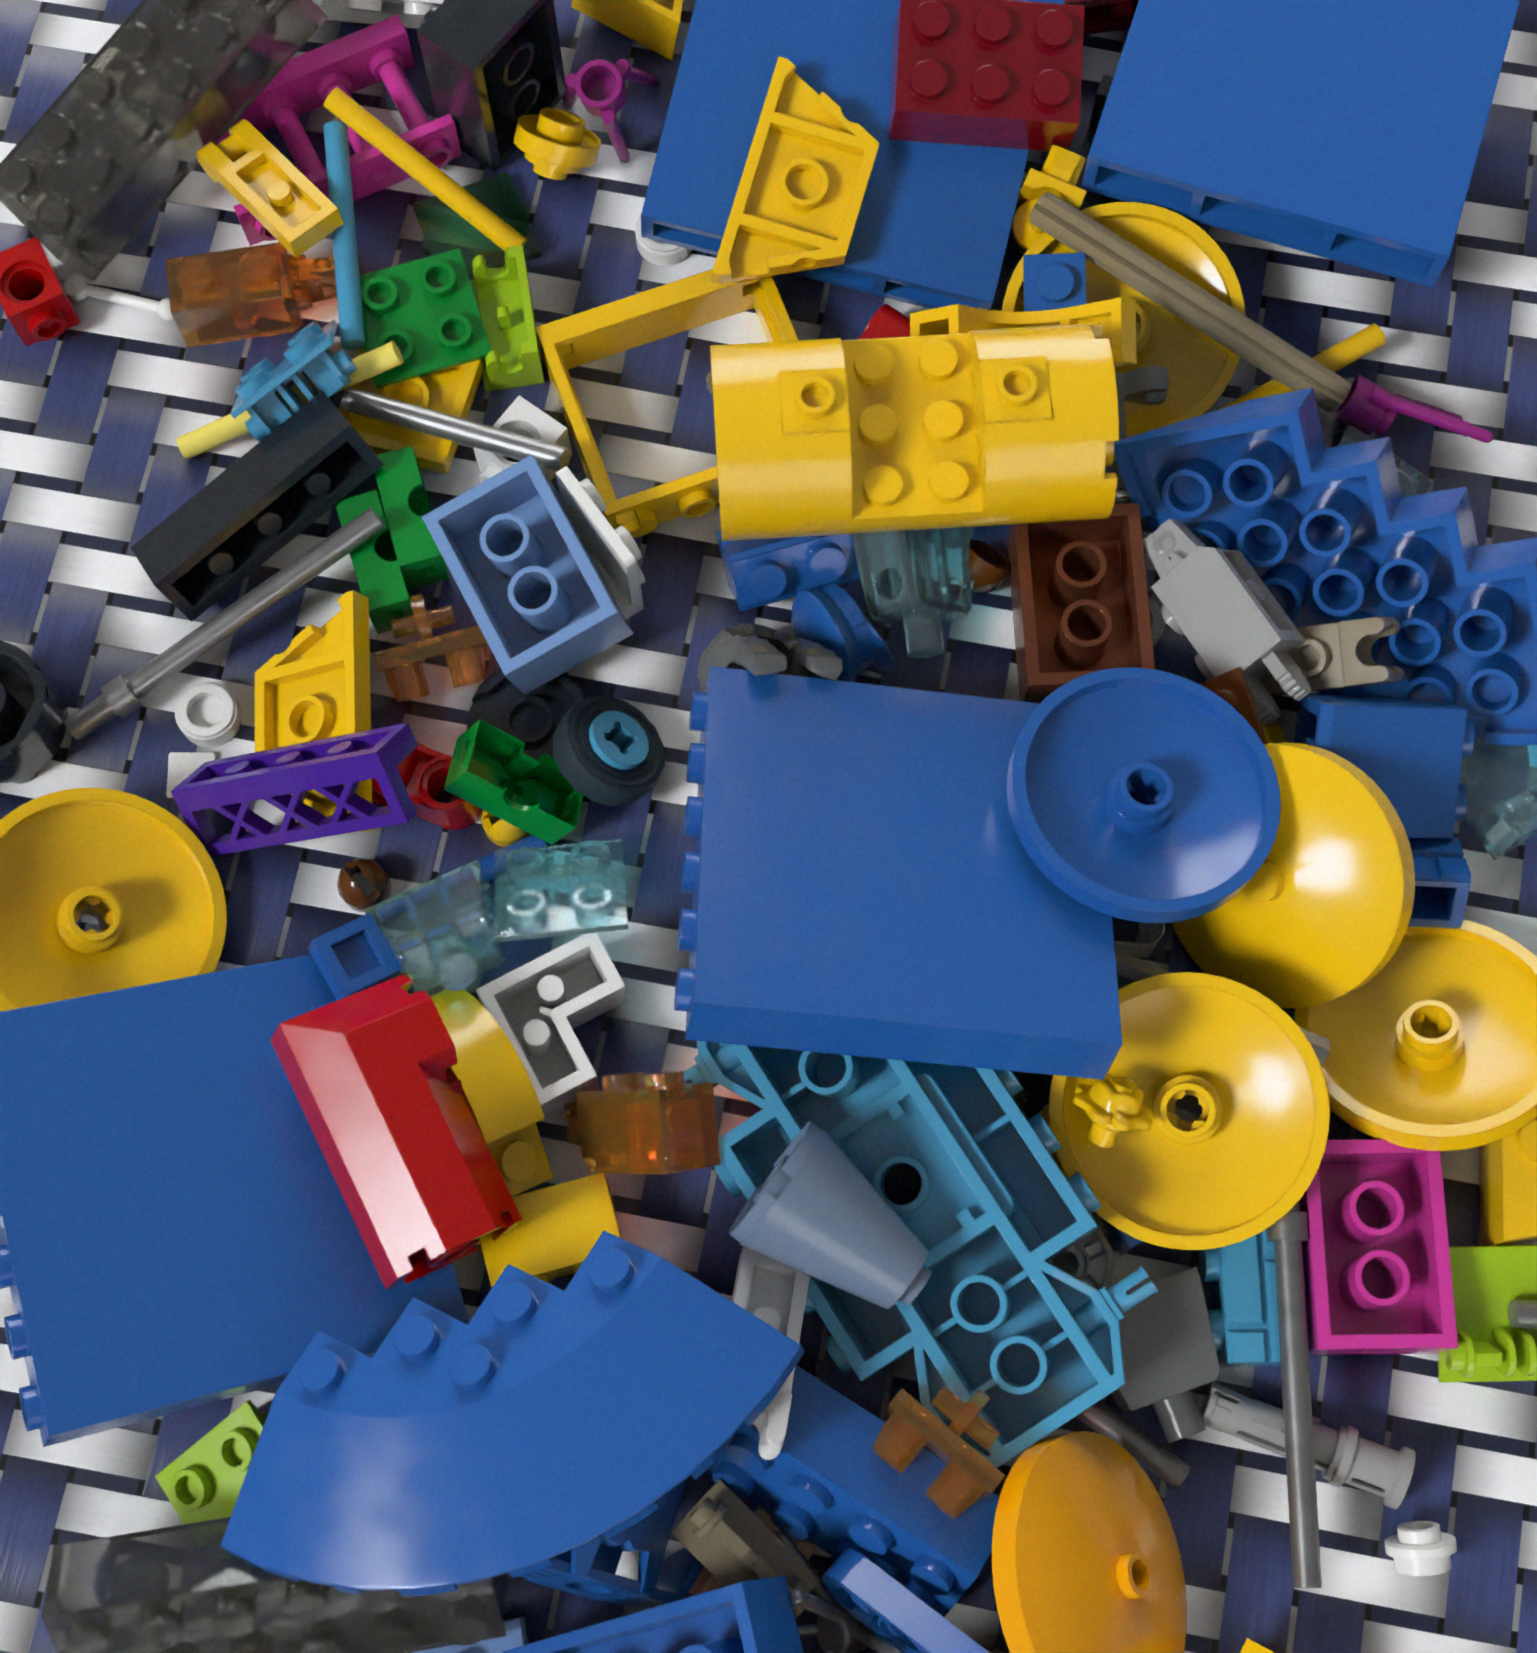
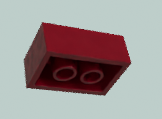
M900 0L894 24L888 140L1050 151L1052 145H1056L1068 150L1080 124L1085 6L1016 0Z

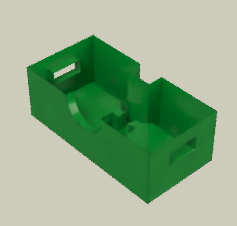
M410 446L377 455L384 465L374 473L396 557L407 589L411 590L449 580L445 561L422 519V516L431 512V508L413 447Z
M377 490L340 500L335 506L342 527L370 507L375 510L386 526L385 529L350 552L361 594L369 598V617L377 634L419 622L410 591L407 589L399 567L385 511Z
M480 719L457 738L444 790L553 845L576 828L583 795L576 791L561 774L554 758L545 753L537 759L523 754L524 742ZM530 776H532V777H540V778H539L538 780H536V779L530 778Z

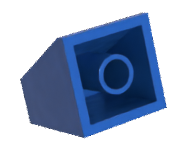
M1309 693L1298 701L1294 743L1316 746L1333 752L1361 769L1387 796L1397 811L1408 838H1453L1455 821L1462 822L1467 807V788L1464 783H1459L1462 758L1470 757L1474 745V723L1472 720H1466L1468 709L1453 703Z

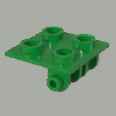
M460 248L360 275L365 352L394 341L403 358V364L373 377L376 388L484 359L491 351Z

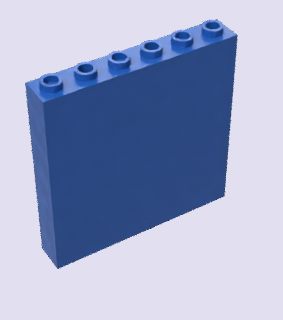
M696 0L641 213V237L717 256L775 66L780 56L787 58L796 66L795 73L819 95L824 92L837 103L847 120L861 125L880 143L844 264L788 274L929 309L962 304L990 310L995 297L1029 150L888 140L894 24L900 0ZM1016 0L1064 4L1065 0Z
M1139 0L1088 154L1081 189L1125 202L1159 206L1192 221L1433 288L1451 254L1520 0Z
M710 666L705 692L693 691L689 719V730L701 731L700 743H691L688 754L686 782L698 784L697 797H687L683 835L684 837L695 838V852L685 851L680 887L682 893L693 894L692 909L682 908L677 942V949L679 951L690 952L689 968H678L674 1010L687 1012L685 1040L1104 1080L1122 1046L1112 916L1100 913L1068 896L1038 869L1018 838L1008 807L1007 774L1011 755L1026 721L1040 703L777 673L755 676L748 670Z
M311 954L0 1012V1289L10 1287L15 1315L4 1317L9 1352L12 1360L25 1358L30 1382L29 1386L19 1388L23 1420L27 1431L40 1429L43 1447L281 1385L318 1331L372 1358L413 1297L468 1325L469 1320L454 1264H450L416 1281L405 1284L403 1280L396 1287L388 1290L385 1289L270 1041L279 1023L337 1001Z

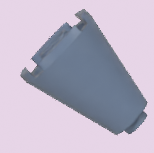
M809 1121L774 1163L773 1166L775 1168L762 1186L759 1184L731 1226L728 1232L729 1235L736 1239L741 1246L887 1310L898 1300L904 1305L909 1306L922 1291L932 1274V1271L924 1266L929 1251L824 1128L821 1129Z

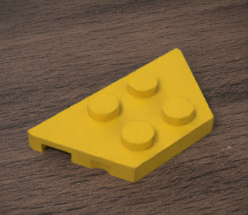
M778 57L713 267L711 281L718 284L843 265L880 143L861 125L847 120L841 111V107L826 93L822 92L819 95L795 73L796 66L784 57Z
M353 590L345 592L337 599L341 610L321 628L309 624L292 639L290 646L283 653L275 654L255 672V752L371 730L368 597ZM372 779L362 780L359 782L355 793L372 803ZM314 789L307 791L303 802L326 817L333 816L337 803ZM373 829L362 830V831H363V832H367V831H372Z

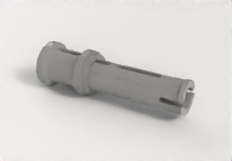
M1212 1382L1201 1410V1417L1205 1427L1225 1432L1243 1441L1286 1457L1283 1409L1236 1393V1391L1220 1386L1218 1383ZM1312 1422L1315 1469L1322 1471V1478L1327 1479V1483L1335 1487H1340L1343 1483L1380 1496L1383 1498L1384 1506L1394 1510L1398 1509L1406 1495L1413 1475L1416 1459L1415 1450L1405 1446L1399 1451L1393 1450L1360 1437L1358 1428L1350 1425L1345 1427L1339 1425L1334 1430Z

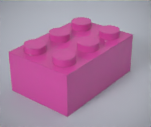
M1385 1139L1327 1140L1320 1166L1310 1186L1299 1200L1300 1212H1307L1309 1241L1302 1242L1310 1355L1437 1354L1458 1348L1441 1152L1405 1148L1390 1143Z

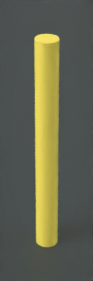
M391 341L353 358L352 360L358 369L349 375L352 382L343 386L336 393L403 364V358L396 343ZM307 379L319 394L320 391L310 379ZM296 384L291 386V389L304 405L307 404L309 400ZM277 392V394L281 397V399L285 402L289 409L294 413L295 411L289 406V404L285 401L281 394ZM246 410L235 419L231 414L177 437L178 448L185 459L189 460L249 433L245 422L251 416Z

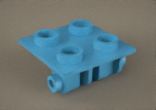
M334 319L323 328H320L316 321L310 323L287 342L289 348L283 353L285 357L275 364L266 357L240 377L239 380L242 383L234 390L238 396L230 414L235 419L246 410L251 418L245 422V425L257 441L263 440L293 415V412L276 391L281 394L295 413L304 404L287 384L288 382L293 380L309 401L318 395L315 388L303 375V371L320 392L323 390L328 397L352 382L349 375L358 369L354 361L343 349L335 355L329 349L333 345L338 325Z

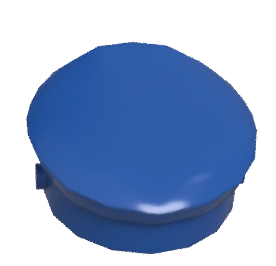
M829 584L818 590L798 591L792 605L791 623L795 637L798 636L799 638L822 644L827 650H833L836 657L842 659L843 671L837 680L856 682L858 674L866 670L881 675H888L892 672L894 663L887 644L845 589L836 584Z

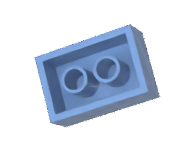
M532 454L422 516L505 677L524 695L634 634L551 480Z

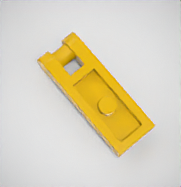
M242 119L229 128L230 136L219 144L215 145L209 142L195 152L198 162L207 175L214 182H220L295 258L344 224L339 209L246 119Z

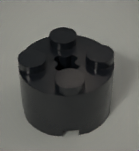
M0 640V783L13 782L22 784L34 779L40 769L58 751L66 731L64 721L68 716V706L57 687L26 652L11 643Z

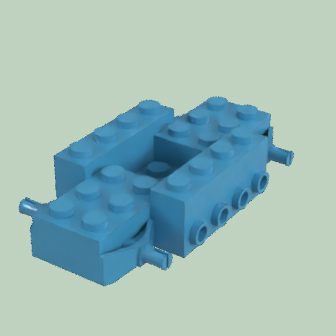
M697 1041L698 1055L694 1057L697 1064L664 1084L667 1092L673 1094L671 1098L679 1108L708 1087H716L719 1084L762 1108V1110L712 1142V1145L721 1157L719 1161L713 1164L715 1171L734 1198L744 1194L747 1201L749 1200L758 1185L762 1186L775 1168L773 1165L780 1155L810 1121L819 1128H824L927 1248L929 1254L924 1266L930 1269L932 1274L922 1291L909 1306L904 1305L898 1300L887 1310L810 1276L804 1310L807 1315H811L815 1311L818 1312L831 1333L823 1341L833 1361L844 1375L854 1371L860 1381L877 1376L914 1351L921 1408L916 1411L918 1415L896 1428L902 1434L908 1436L914 1433L915 1436L912 1440L921 1446L932 1439L936 1442L942 1438L993 1471L1126 1383L1120 1320L1125 1317L1123 1313L1159 1291L1151 1280L1132 1294H1127L1129 1289L1149 1277L1142 1265L1109 1289L1103 1287L1098 1290L1049 1262L1101 1228L1092 1213L1102 1207V1205L1079 1171L1067 1178L1065 1172L1053 1156V1153L1062 1148L1060 1142L1040 1113L1028 1119L1014 1098V1095L1022 1091L1023 1087L1012 1071ZM899 1164L913 1166L919 1172L922 1180V1187L918 1197L905 1205L892 1202L884 1190V1179L887 1172Z

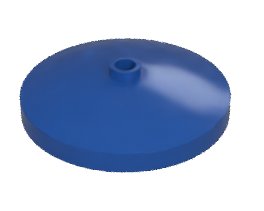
M1137 667L1105 669L1085 674L1057 688L1035 708L1026 721L1014 746L1008 767L1007 799L1009 812L1018 838L1028 856L1038 869L1068 896L1100 913L1119 919L1143 923H1170L1195 918L1219 908L1241 892L1255 876L1270 853L1279 826L1281 803L1278 779L1272 760L1256 731L1233 706L1214 692L1187 678L1155 669Z

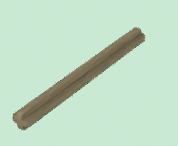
M1045 192L1035 204L1030 215V221L1034 226L1075 252L1085 253V258L1293 391L1313 388L1317 406L1326 412L1334 413L1348 396L1351 389L1349 381L1051 192Z

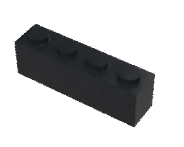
M322 390L140 539L131 549L154 586L193 622L384 464Z

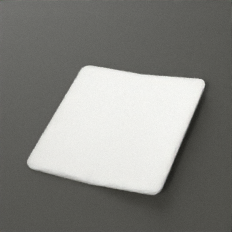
M169 753L166 797L173 798L170 791L203 763L214 761L215 753Z

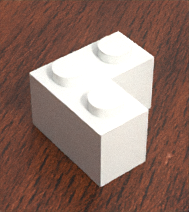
M593 929L476 989L479 1002L500 1025L522 1061L533 1084L544 1116L598 1089L597 1074L573 1029L626 1002V986L596 930Z

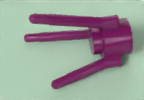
M625 59L618 60L614 65L606 60H592L584 64L577 74H568L566 76L565 83L567 89L563 97L562 106L567 110L571 109L577 97H579L589 113L602 118L620 161L623 163L628 162L630 154L616 117V113L621 110L626 102L627 90L625 81L629 80L655 88L659 86L660 80L651 73L631 67Z
M1358 375L1353 380L1348 396L1335 414L1336 420L1347 425L1342 438L1351 443L1372 440L1369 435L1373 431L1383 435L1392 424L1397 412L1484 443H1489L1494 438L1491 431L1463 421L1461 415L1394 393L1361 375ZM1395 461L1399 483L1409 492L1417 491L1419 488L1417 481Z

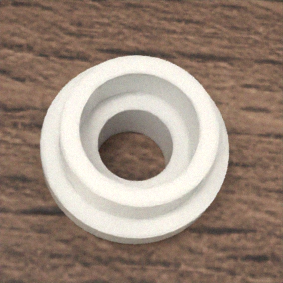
M1433 1521L1401 1523L1397 1526L1398 1534L1389 1536L1384 1540L1385 1552L1388 1556L1393 1557L1395 1571L1409 1576H1432L1446 1573L1452 1569L1451 1555L1457 1552L1455 1536L1441 1532L1440 1524Z

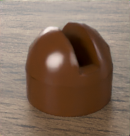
M972 540L960 557L957 570L962 584L965 585L973 580L972 592L987 594L1003 583L1011 570L1009 558L996 547L980 540Z
M356 858L348 862L340 871L337 887L340 896L351 909L365 912L388 900L391 893V880L386 870L377 861L368 858ZM358 871H361L365 878L376 888L368 896L363 893L351 878Z

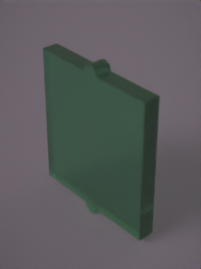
M508 172L463 186L471 195L527 239L523 246L526 261L541 256L528 223L530 219L529 208L525 205L521 206ZM436 196L412 204L414 214L424 237L421 246L425 254H431L432 256L460 248L470 280L474 279L472 261L477 255H483L486 259V266L489 268H499L505 265V251Z

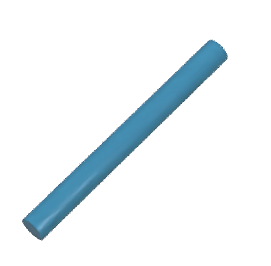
M329 121L323 126L329 200L339 209L344 223L332 232L340 341L342 348L358 350L365 346L348 130L347 125L342 121Z

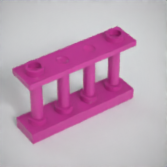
M398 14L183 105L201 147L209 142L217 145L230 136L229 128L242 119L250 122L259 132L277 126L298 170L328 199L327 168H323L298 116L323 106L328 95L336 87L353 99L351 93L382 81L408 129L407 132L398 135L439 169L446 166L450 160L462 155L455 122L451 115L447 114L429 121L404 73L405 70L415 67V62L407 31ZM347 126L348 140L355 152L354 155L350 156L353 202L411 177ZM241 203L233 206L250 246L264 240H277Z

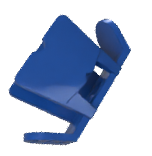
M685 1480L655 1501L659 1508L640 1522L609 1539L600 1535L582 1546L555 1556L553 1565L521 1575V1577L546 1587L597 1601H609L637 1610L650 1609L684 1599L700 1576L704 1565L686 1548L675 1552L665 1560L664 1557L684 1492ZM623 1551L639 1552L638 1581L615 1575Z

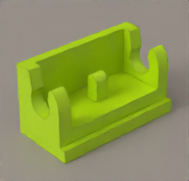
M523 245L506 247L505 265L499 268L487 267L486 259L483 255H477L472 261L475 281H470L491 347V351L484 359H481L484 368L483 380L486 392L545 383L535 330L536 320L530 279Z

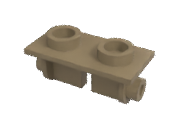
M720 1479L716 1481L671 1531V1534L724 1586L743 1581L785 1575L790 1595L794 1590H801L809 1594L821 1580ZM792 1603L796 1619L804 1611V1608Z

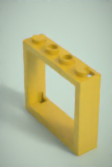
M711 269L535 327L541 358L587 479L591 481L601 495L607 508L602 514L614 530L623 526L633 538L649 534L660 523L681 516L686 519H693L709 513L715 508L716 504H719L717 466L617 499L568 370L753 308L757 313L768 342L798 340L772 276L718 284L711 281L713 271Z

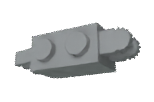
M1168 519L1143 541V545L1160 577L1151 586L1163 603L1159 607L1160 613L1165 622L1175 632L1185 635L1198 653L1195 656L1196 665L1208 680L1241 667L1258 717L1267 726L1279 718L1281 712L1275 700L1259 679L1266 672L1270 671L1279 682L1281 688L1290 697H1293L1294 700L1300 701L1311 692L1312 687L1309 685L1306 676L1302 674V671L1290 656V653L1306 640L1241 551L1206 547L1181 520Z

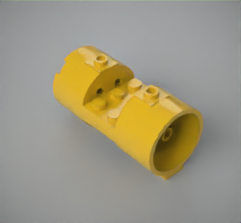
M1089 323L969 330L968 333L859 340L831 338L710 345L722 542L1108 519L1115 502L1118 478L1116 473H1105V466H1112L1114 441H1119V416L1116 376L1109 338L1097 339L1102 337V324Z

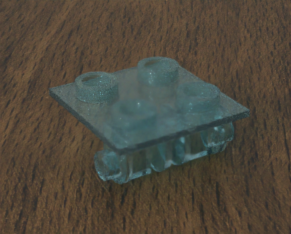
M622 839L588 840L574 844L535 848L522 847L515 850L495 851L496 943L628 929L626 901L628 892L626 873L624 871Z

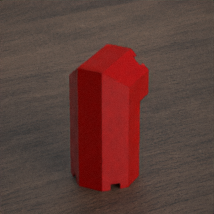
M406 974L279 1023L270 1039L386 1290L396 1287L403 1280L405 1284L416 1281L478 1251L477 1245L480 1244V1237L490 1233L493 1241H496L510 1233L523 1221L463 1096L461 1080L448 1085L446 1068L458 1064L453 1041L432 998L424 990L413 994L407 992L413 981Z

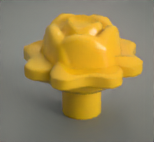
M1106 1074L1104 1080L1097 1079L1093 1086L1087 1084H1078L1076 1086L1073 1103L1084 1109L1092 1121L1087 1137L1093 1144L1103 1148H1111L1115 1143L1118 1132H1128L1132 1129L1150 1130L1152 1125L1151 1119L1154 1112L1142 1104L1144 1091L1137 1089L1134 1081L1129 1077H1113L1111 1074Z

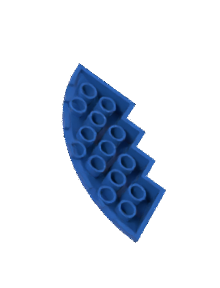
M1313 388L1248 400L1114 442V454L1126 491L1132 503H1139L1140 519L1145 518L1151 533L1156 531L1168 519L1181 520L1206 547L1241 551L1296 628L1372 617H1394L1398 620L1400 624L1398 633L1379 638L1372 647V657L1378 665L1402 668L1404 677L1400 682L1317 691L1318 693L1453 703L1468 709L1466 720H1472L1474 723V738L1484 739V744L1537 745V537L1479 546L1467 486L1402 497L1390 437L1326 448Z
M603 1231L565 1291L508 1264L468 1325L413 1297L372 1358L318 1331L275 1393L220 1547L226 1552L268 1573L296 1582L303 1580L310 1583L334 1586L338 1591L361 1595L363 1590H397L402 1596H423L458 1591V1585L473 1583L506 1573L515 1578L553 1565V1560L557 1555L582 1546L600 1535L609 1539L640 1522L659 1508L655 1501L690 1475L695 1480L715 1463L711 1456L735 1434L742 1424L749 1428L771 1403L804 1355L805 1350L796 1341L664 1258Z

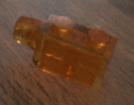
M280 242L165 259L171 314L188 347L294 332L303 325L302 311L312 308V303L337 298L334 257L306 259L305 255H299L295 258Z
M684 1070L643 1074V1078L642 1072L603 1075V1088L576 1092L577 1100L564 1104L565 1117L568 1120V1128L566 1130L568 1143L581 1146L582 1159L591 1173L671 1174L721 1165L713 1082L685 1083Z

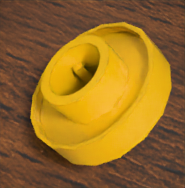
M543 108L540 110L539 115H523L518 118L513 143L521 151L525 152L524 157L534 164L533 171L553 180H565L567 174L577 173L581 168H589L596 164L601 139L594 132L585 128V120L578 115L561 109Z

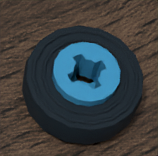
M590 696L571 707L561 718L553 735V755L561 774L576 791L593 802L615 807L634 803L656 785L665 766L664 746L654 725L640 710L624 700L611 696Z

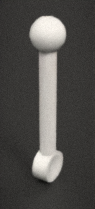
M79 274L70 275L63 284L67 295L74 301L84 300L87 296L155 312L165 321L176 320L181 312L179 303L172 298L156 301L89 285L84 277Z

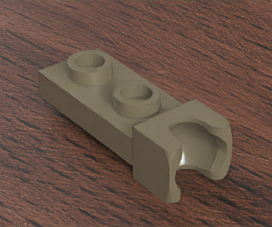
M1372 617L1297 628L1306 641L1292 651L1290 656L1298 665L1302 674L1306 676L1309 685L1312 687L1311 691L1397 683L1404 677L1402 668L1378 665L1372 657V647L1379 638L1395 635L1400 630V624L1394 617ZM1270 671L1259 678L1271 696L1287 694Z

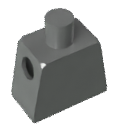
M1197 1267L1154 1281L1153 1283L1159 1292L1152 1294L1123 1313L1125 1317L1120 1320L1126 1383L1112 1392L1111 1396L1123 1414L1153 1404L1167 1443L1206 1430L1191 1389L1221 1379L1220 1366ZM1142 1286L1127 1291V1294H1132Z

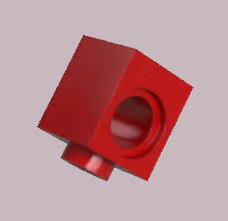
M37 236L0 252V302L7 318L26 347L38 341L55 339L66 329L81 323L54 264ZM40 293L36 298L27 300L32 295Z

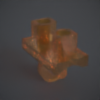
M423 594L410 597L414 615L391 621L396 639L419 633L421 641L371 653L376 672H385L387 683L398 703L431 695L422 663L425 661L446 656L454 688L487 679L486 657L482 646H486L488 643L479 626L435 637L433 629L456 623L451 605L428 611Z
M945 1386L939 1391L931 1404L952 1420L948 1427L904 1389H901L889 1403L887 1413L890 1415V1418L882 1427L872 1447V1451L900 1475L906 1471L925 1446L947 1463V1466L924 1495L952 1520L957 1519L974 1505L982 1494L989 1498L1006 1476L961 1438L966 1432L988 1450L1001 1434L979 1415L991 1399L981 1389H978L966 1404Z

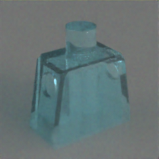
M969 527L851 534L868 612L873 620L904 626L907 656L910 658H927L944 653L941 624L966 617L972 609L971 570L968 558L970 544Z
M478 859L364 909L366 914L371 912L401 964L403 970L399 976L406 974L413 981L410 986L413 993L424 990L429 996H432L445 989L452 991L466 989L475 981L477 975L499 966L505 960L503 915Z

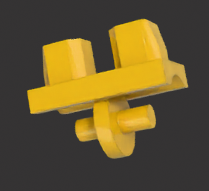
M1052 145L1040 171L1030 168L1020 188L1015 208L1016 213L1011 225L1013 238L1021 248L1027 251L1044 233V231L1031 223L1030 215L1035 204L1045 192H1051L1076 209H1080L1087 191L1075 185L1086 161L1085 157L1062 147Z

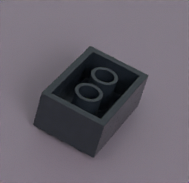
M445 0L440 6L432 7L425 14L420 27L416 30L437 118L450 114L455 122L461 150L495 173L518 148L513 143L518 118L523 115H539L540 110L543 108H555L566 92L567 88L554 0Z

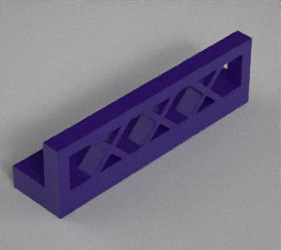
M409 723L382 727L205 762L170 792L187 827L201 841L210 856L408 823L417 812L397 766L418 744ZM376 778L388 806L377 807L357 795L355 792L359 782ZM314 789L337 803L333 816L326 817L303 803L307 791ZM263 799L285 812L282 824L275 826L254 813L253 809L256 801ZM213 808L234 821L231 834L217 836L205 809Z

